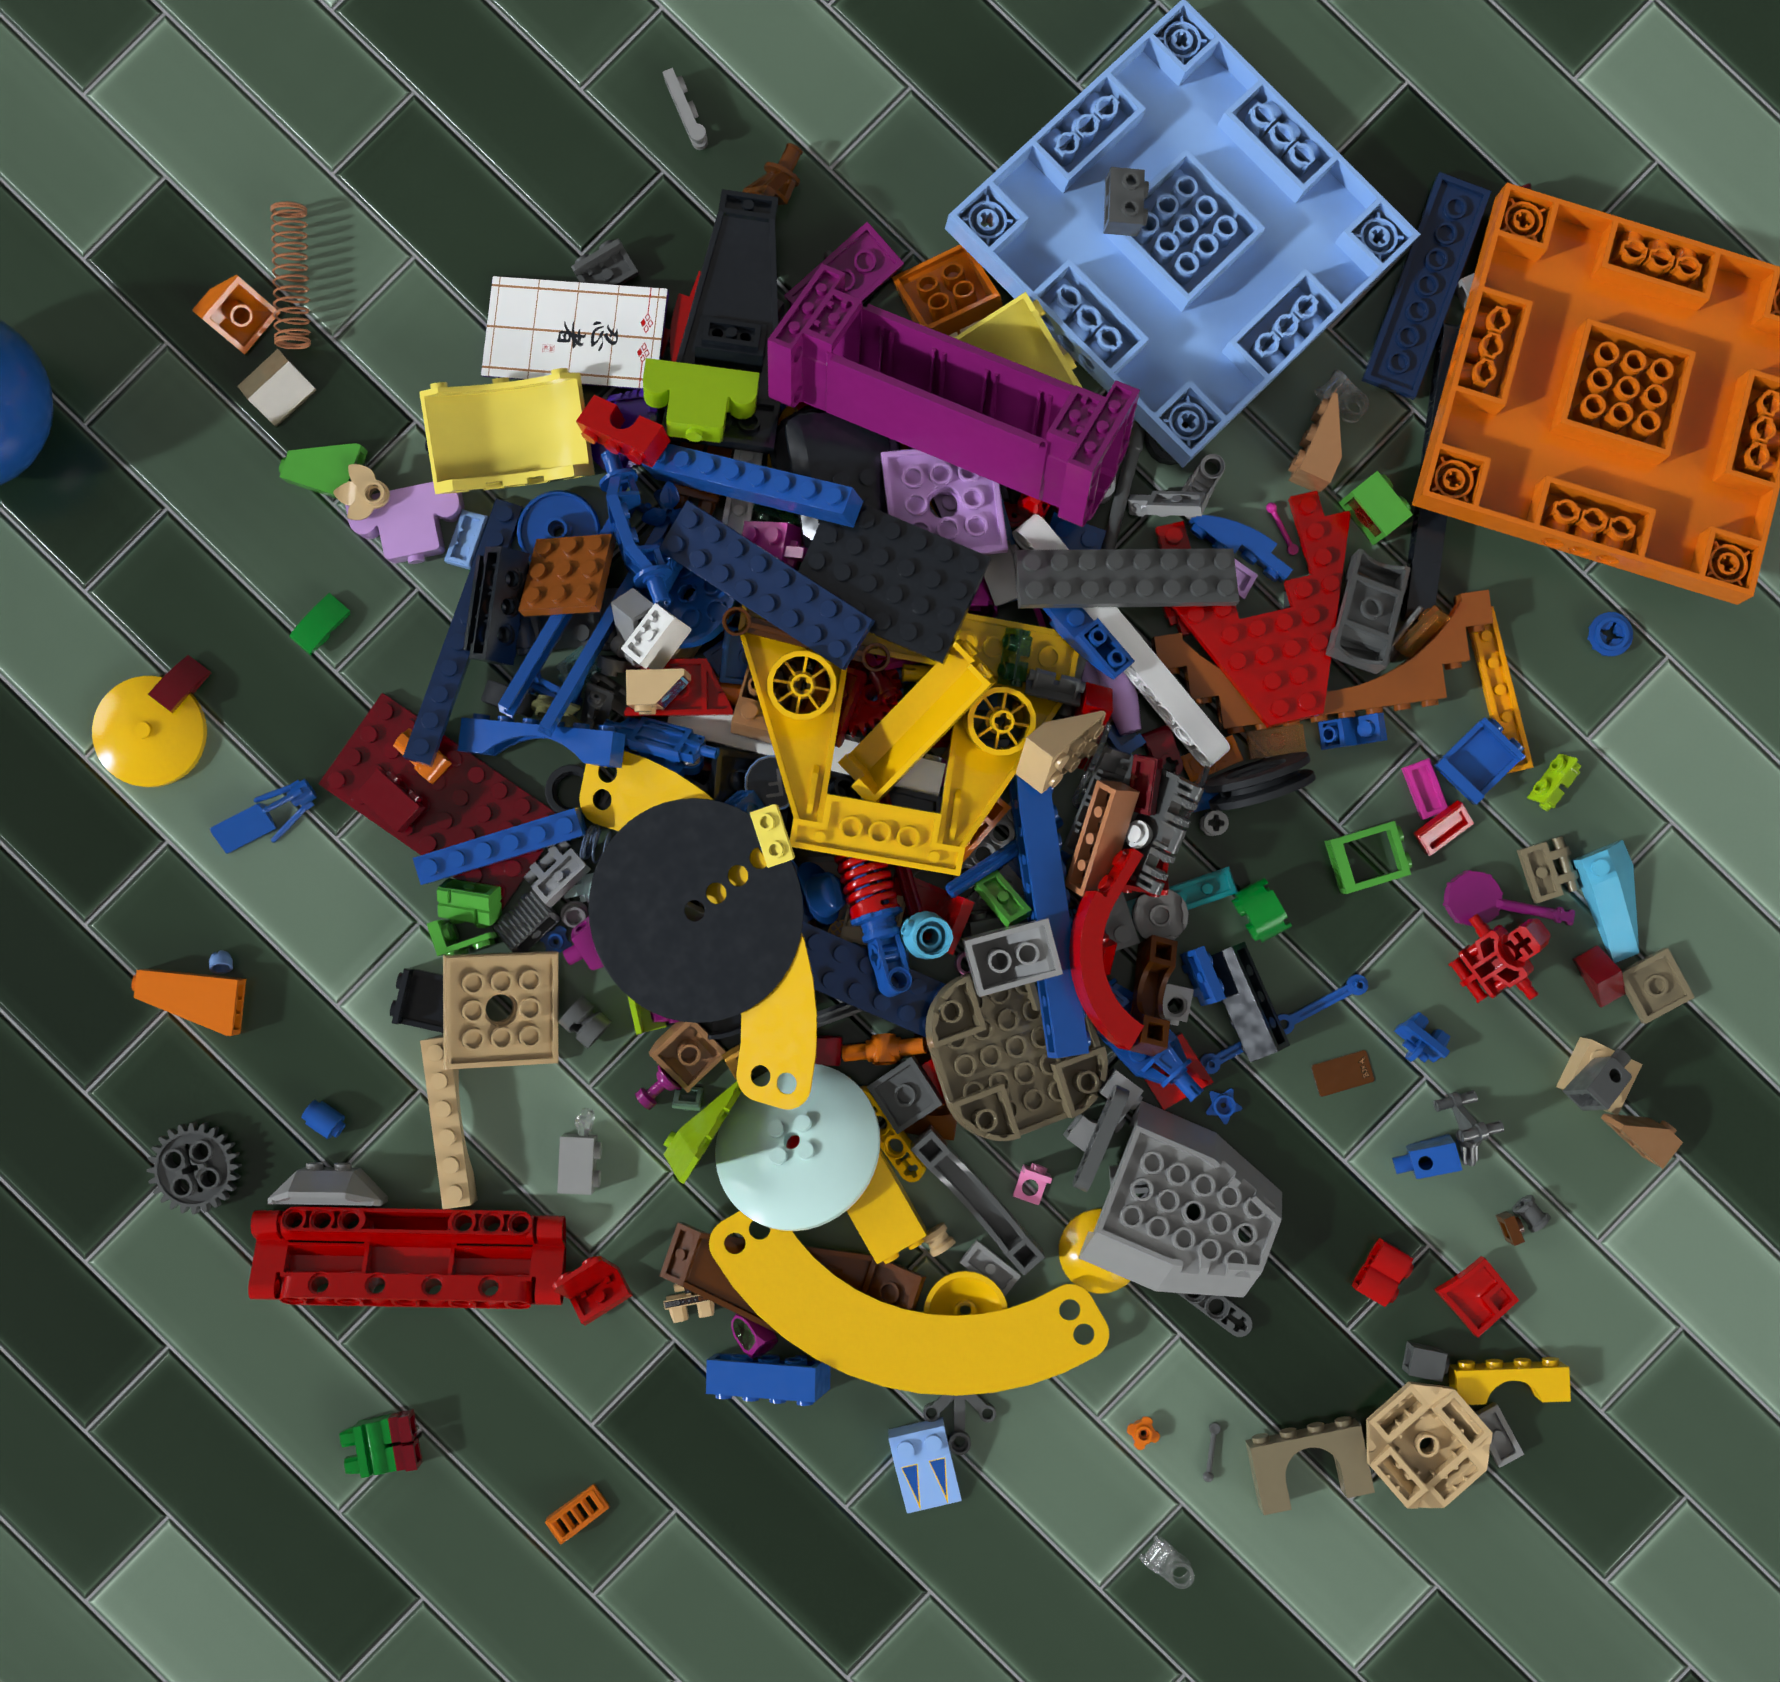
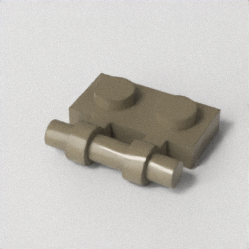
M1563 836L1552 839L1555 848L1552 851H1549L1547 842H1541L1517 850L1534 903H1540L1564 895L1561 887L1563 883H1566L1569 892L1580 889L1577 881L1579 875L1577 870L1573 869L1569 857L1571 851L1569 846L1565 845ZM1555 859H1558L1562 870L1560 875H1557L1553 863Z

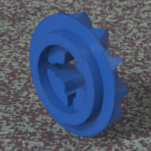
M1606 612L1595 617L1588 627L1589 636L1587 639L1590 641L1592 649L1599 652L1601 656L1614 657L1620 655L1630 647L1633 640V628L1626 617L1616 612ZM1612 626V634L1618 638L1611 639L1607 643V636L1600 631H1607Z

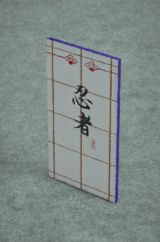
M493 276L481 376L491 378L508 377L509 379L524 380L551 375V370L568 368V373H580L582 385L641 389L643 388L646 358L661 360L669 290L664 288Z

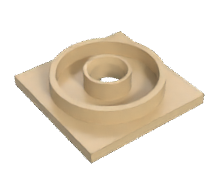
M558 951L443 955V1042L445 1070L558 1063ZM500 994L508 996L512 1002L511 1014L501 1021L491 1020L486 1013V1005L489 999Z

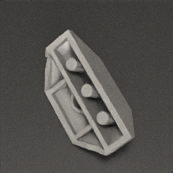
M322 1162L306 1163V1167L297 1170L268 1198V1204L381 1206L388 1202V1196L361 1168H352V1163H335L334 1167H324Z

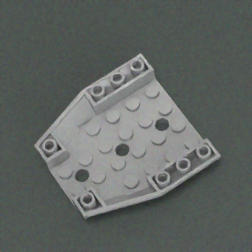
M1141 1101L1135 1109L1129 1124L1133 1130L1093 1232L1088 1231L1078 1258L1157 1292L1244 1297L1263 1272L1281 1223L1282 1191L1217 1133ZM1139 1181L1145 1182L1148 1186V1193L1143 1198H1139L1134 1191V1187ZM1192 1203L1196 1204L1200 1210L1199 1217L1195 1220L1189 1219L1186 1214L1187 1207ZM1242 1226H1247L1251 1231V1238L1245 1243L1238 1237V1231Z

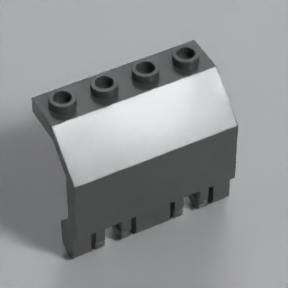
M1108 746L1104 747L1063 846V851L1074 855L1097 780L1122 782L1130 786L1134 755ZM1163 767L1156 814L1149 816L1133 812L1130 822L1132 823L1136 820L1144 821L1153 831L1151 843L1142 849H1136L1143 854V857L1130 879L1135 881V885L1160 896L1165 883L1158 879L1166 881L1169 874L1157 868V863L1159 859L1166 863H1174L1176 857L1170 853L1178 854L1187 830L1178 825L1189 828L1191 823L1186 817L1178 815L1181 806L1189 810H1196L1198 804L1186 798V796L1200 801L1205 790ZM1126 838L1122 847V851L1123 849H1134L1127 844Z

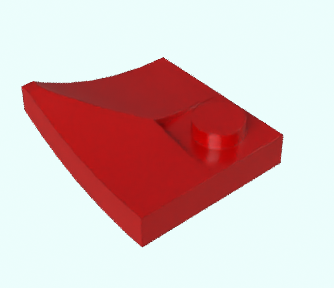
M1177 1034L1176 1036L1187 1060L1190 1059L1192 1061L1187 1067L1188 1070L1186 1072L1201 1088L1212 1084L1213 1080L1183 1034ZM1157 1064L1151 1066L1166 1077L1170 1076ZM1144 1079L1163 1110L1186 1098L1184 1093L1174 1083L1172 1085L1169 1083L1163 1088L1159 1083Z
M1482 1256L1459 1274L1434 1289L1476 1337H1480L1520 1301L1486 1258Z

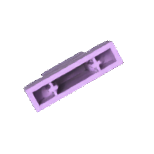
M429 482L390 490V498L385 506L374 509L366 519H348L351 529L363 538L374 539L380 535L384 557L392 563L408 561L409 564L424 562L425 557L445 552L439 520L455 522L459 519L462 509L465 510L462 493L435 494L434 483ZM380 493L372 494V499L380 497ZM345 505L346 512L348 513L349 506Z

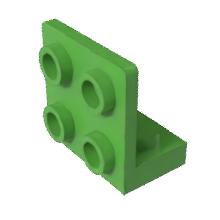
M436 920L427 923L437 956L469 954L468 948L473 947L474 950L483 949L495 945L494 939L499 938L496 932H489L457 943L456 940L459 939V934L454 923L450 924L449 920Z

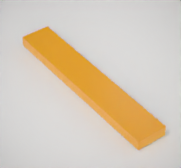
M1491 606L1493 623L1485 626V631L1469 633L1490 719H1495L1504 728L1501 733L1509 740L1514 738L1524 748L1522 753L1526 757L1508 772L1512 773L1533 768L1534 766L1494 607Z

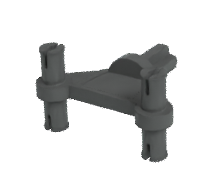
M1474 1090L1462 1094L1453 1092L1447 1098L1433 1101L1437 1112L1452 1108L1459 1130L1456 1132V1142L1461 1146V1162L1469 1166H1475L1478 1161V1146L1483 1140L1488 1139L1489 1135L1504 1132V1125L1501 1120L1488 1124L1484 1122L1478 1123L1463 1106L1478 1101Z

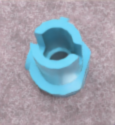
M923 911L915 913L911 917L908 915L902 919L904 923L899 935L905 946V951L921 959L938 958L948 952L953 940V934L950 926L942 917L934 912ZM924 931L931 934L929 940L922 938Z

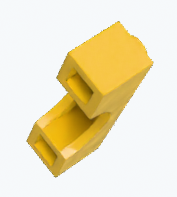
M1543 1357L1542 1361L1531 1362V1359L1515 1358L1514 1362L1503 1363V1360L1487 1359L1485 1360L1486 1363L1475 1364V1361L1459 1360L1457 1361L1458 1364L1449 1365V1387L1454 1388L1468 1405L1486 1404L1491 1392L1497 1386L1507 1381L1527 1383L1533 1395L1541 1402L1571 1401L1569 1367L1556 1357Z

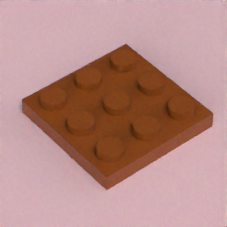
M612 534L536 539L519 612L523 616L600 612L615 549V537Z

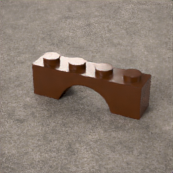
M1151 935L1138 944L1131 1016L1144 1025L1131 1050L1128 1051L1155 1056L1168 1048L1170 1021L1165 1018L1163 1013V997L1168 979L1176 966L1178 941Z

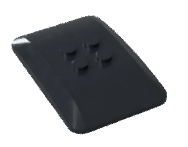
M827 412L795 416L787 422L785 436L791 473L853 487L863 500V504L888 514L881 452L901 450L899 442ZM798 514L803 547L809 548L821 520Z

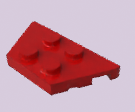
M707 658L670 659L663 669H685L691 675V681L663 710H656L655 715H639V712H634V709L628 706L624 711V716L626 717L733 716L734 710Z

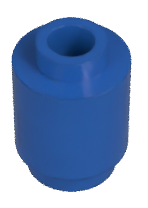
M313 1100L301 1117L306 1121L305 1124L326 1139H330L332 1136L337 1138L346 1126L343 1122L345 1116L323 1101Z

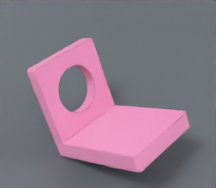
M1031 1163V1166L1023 1164L1013 1197L1039 1205L1046 1184H1051L1053 1179L1050 1173H1047V1168L1035 1163ZM1029 1179L1036 1181L1038 1184V1191L1031 1196L1026 1195L1022 1191L1023 1183Z

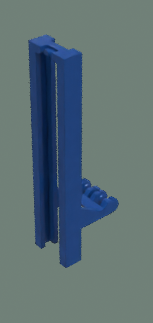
M641 501L640 505L629 510L630 518L635 510L645 513L652 508V505L650 503L643 504ZM669 516L666 517L662 525L655 526L645 545H654L658 539H665L672 527ZM609 518L599 535L612 534L614 536ZM630 572L626 575L612 601L632 588L637 590L638 587L633 582L634 575ZM611 603L561 687L541 678V669L574 614L551 615L499 701V711L513 718L528 692L531 694L538 692L542 695L551 696L554 700L538 727L539 732L551 737L570 703L582 706L583 699L580 696L585 678L615 628Z

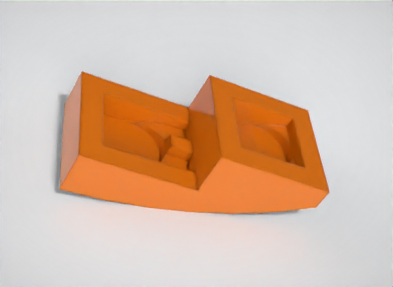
M1233 735L1225 738L1230 745V750L1210 768L1203 767L1191 753L1181 756L1184 768L1191 782L1244 760Z

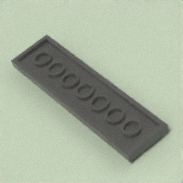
M1233 549L1016 550L1013 553L1018 608L1236 606L1240 602Z

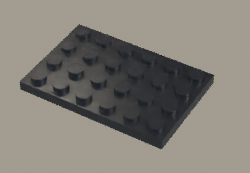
M862 504L854 528L821 520L798 571L874 619L875 622L869 633L944 665L991 562V558Z

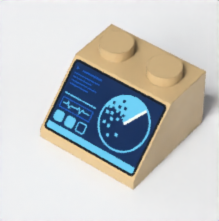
M685 669L626 670V705L633 708L634 712H639V715H655L656 710H663L691 681V675Z

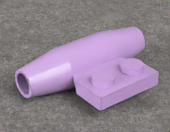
M1086 661L1081 681L1108 687L1113 690V712L1111 718L1119 735L1123 736L1140 731L1142 728L1138 694L1135 685L1124 672L1113 680Z

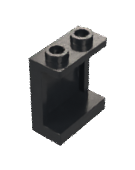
M411 967L404 968L403 973H399L396 981V989H399L397 1000H393L390 1008V1016L393 1017L392 1024H404L443 1033V975Z

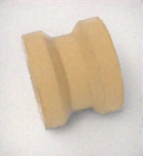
M944 1222L929 1229L926 1232L927 1236L923 1238L924 1243H928L930 1247L929 1252L932 1257L942 1254L956 1243L955 1239L946 1232L947 1226Z

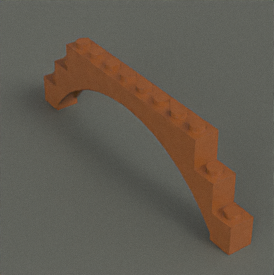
M1489 590L1461 593L1453 597L1454 606L1433 636L1416 653L1393 670L1357 686L1327 691L1324 713L1321 716L1310 718L1311 723L1327 721V715L1338 714V718H1350L1356 716L1355 711L1366 710V715L1383 713L1384 707L1393 706L1394 711L1411 709L1412 703L1421 702L1422 707L1439 705L1438 700L1447 698L1443 666L1445 670L1462 668L1461 663L1470 660L1466 629L1468 633L1485 631V626L1493 623ZM1182 633L1154 636L1151 639L1153 652L1172 675L1180 674V669H1183L1186 691L1195 700L1197 705L1212 703V698H1215L1220 730L1227 729L1228 734L1245 732L1244 727L1255 726V730L1272 728H1267L1221 669L1200 656L1183 641ZM1300 721L1283 724V727L1299 725Z

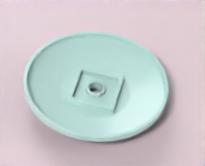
M819 1064L814 1066L810 1095L801 1106L788 1110L754 1101L741 1092L718 1131L715 1148L716 1167L721 1185L728 1198L737 1209L753 1221L763 1226L783 1231H800L819 1227L846 1212L860 1198L869 1185L880 1153L879 1123L875 1110L866 1094L845 1074ZM768 1071L760 1075L753 1082L758 1086L767 1085L770 1081V1072ZM782 1073L777 1080L779 1090L785 1094H791L796 1089V1079L790 1073ZM794 1135L799 1136L800 1142L798 1146L788 1149V1139Z

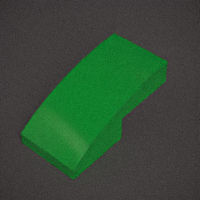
M328 593L300 621L289 637L311 655L330 638V633L350 616V610L331 593Z

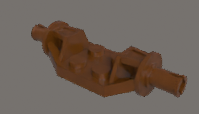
M787 143L778 164L773 162L765 163L764 170L767 173L745 187L742 192L778 197V205L787 204L794 187L800 184V179L793 173V170L803 150L792 143Z

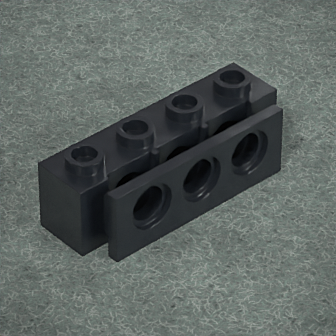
M503 546L485 547L484 556L477 555L463 650L470 651L469 659L496 665H514V658L517 654L518 631L521 626L519 606L529 570V553Z

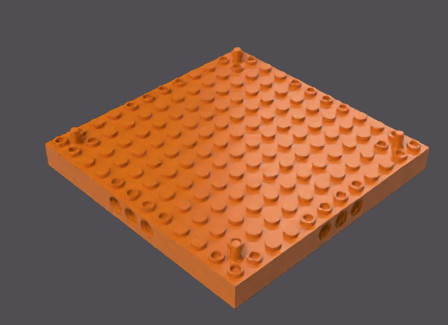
M1506 183L1494 200L1412 505L1735 605L1754 596L1780 490V266Z

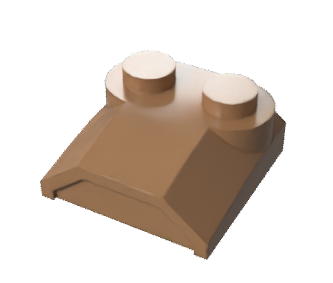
M680 1021L674 1023L656 1040L649 1051V1055L689 1093L691 1088L723 1059L721 1055L727 1051L715 1039L708 1040L709 1032L700 1023Z

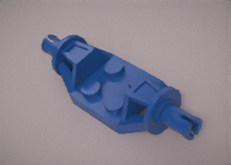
M607 450L601 454L607 474L600 480L599 486L602 491L607 492L606 500L609 521L626 570L634 575L633 582L636 587L648 588L653 604L657 603L661 607L667 606L671 603V599L664 581L671 577L672 569L664 564L658 544L638 546L637 532L635 527L631 528L629 521V510L641 504L640 493L636 485L638 479L637 472L631 468H623L619 454L616 455ZM654 560H655V562H656V564H657V565H655V566H653L652 563H651V562L654 561Z
M1114 978L1109 981L1111 990L1121 1006L1131 1015L1133 992L1117 984L1118 981ZM1096 1028L1097 1035L1135 1076L1159 1083L1163 1088L1169 1083L1171 1085L1174 1083L1190 1102L1204 1091L1186 1072L1188 1070L1187 1067L1192 1061L1190 1059L1187 1060L1178 1037L1170 1029L1168 1048L1155 1056H1149L1117 1048ZM1157 1064L1170 1076L1166 1077L1151 1066Z

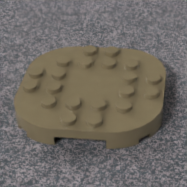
M971 972L951 980L937 993L930 1005L926 1018V1040L946 1104L952 1116L963 1128L974 1135L995 1141H1011L1021 1138L1023 1134L1065 1118H1074L1085 1112L1098 1098L1097 1093L1102 1082L1106 1080L1108 1070L1106 1048L1100 1045L1094 1024L1088 1016L1084 1018L1086 1030L1089 1031L1091 1037L1089 1053L1062 1058H1048L1037 981L979 997L975 991Z

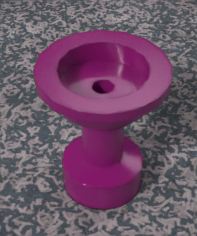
M660 1065L657 1066L658 1072L656 1073L658 1081L648 1090L642 1087L635 1093L639 1103L648 1110H651L657 1104L655 1098L664 1089L669 1091L682 1089Z

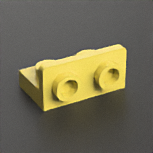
M773 804L750 812L767 867L770 868L793 860L795 855L779 806Z

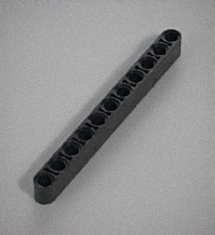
M1443 323L1437 338L1419 476L1460 325ZM1416 506L1414 507L1407 566L1410 567L1408 588L1403 597L1400 619L1406 622L1418 606H1423V610L1413 623L1430 625L1435 613L1447 516Z

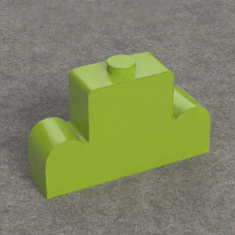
M646 358L643 374V397L646 404L653 408H662L668 404L666 416L668 436L686 438L693 442L709 441L721 443L724 437L727 412H730L732 416L738 419H747L755 413L760 373Z

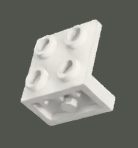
M655 603L622 646L621 650L645 669H663L689 635L691 628Z

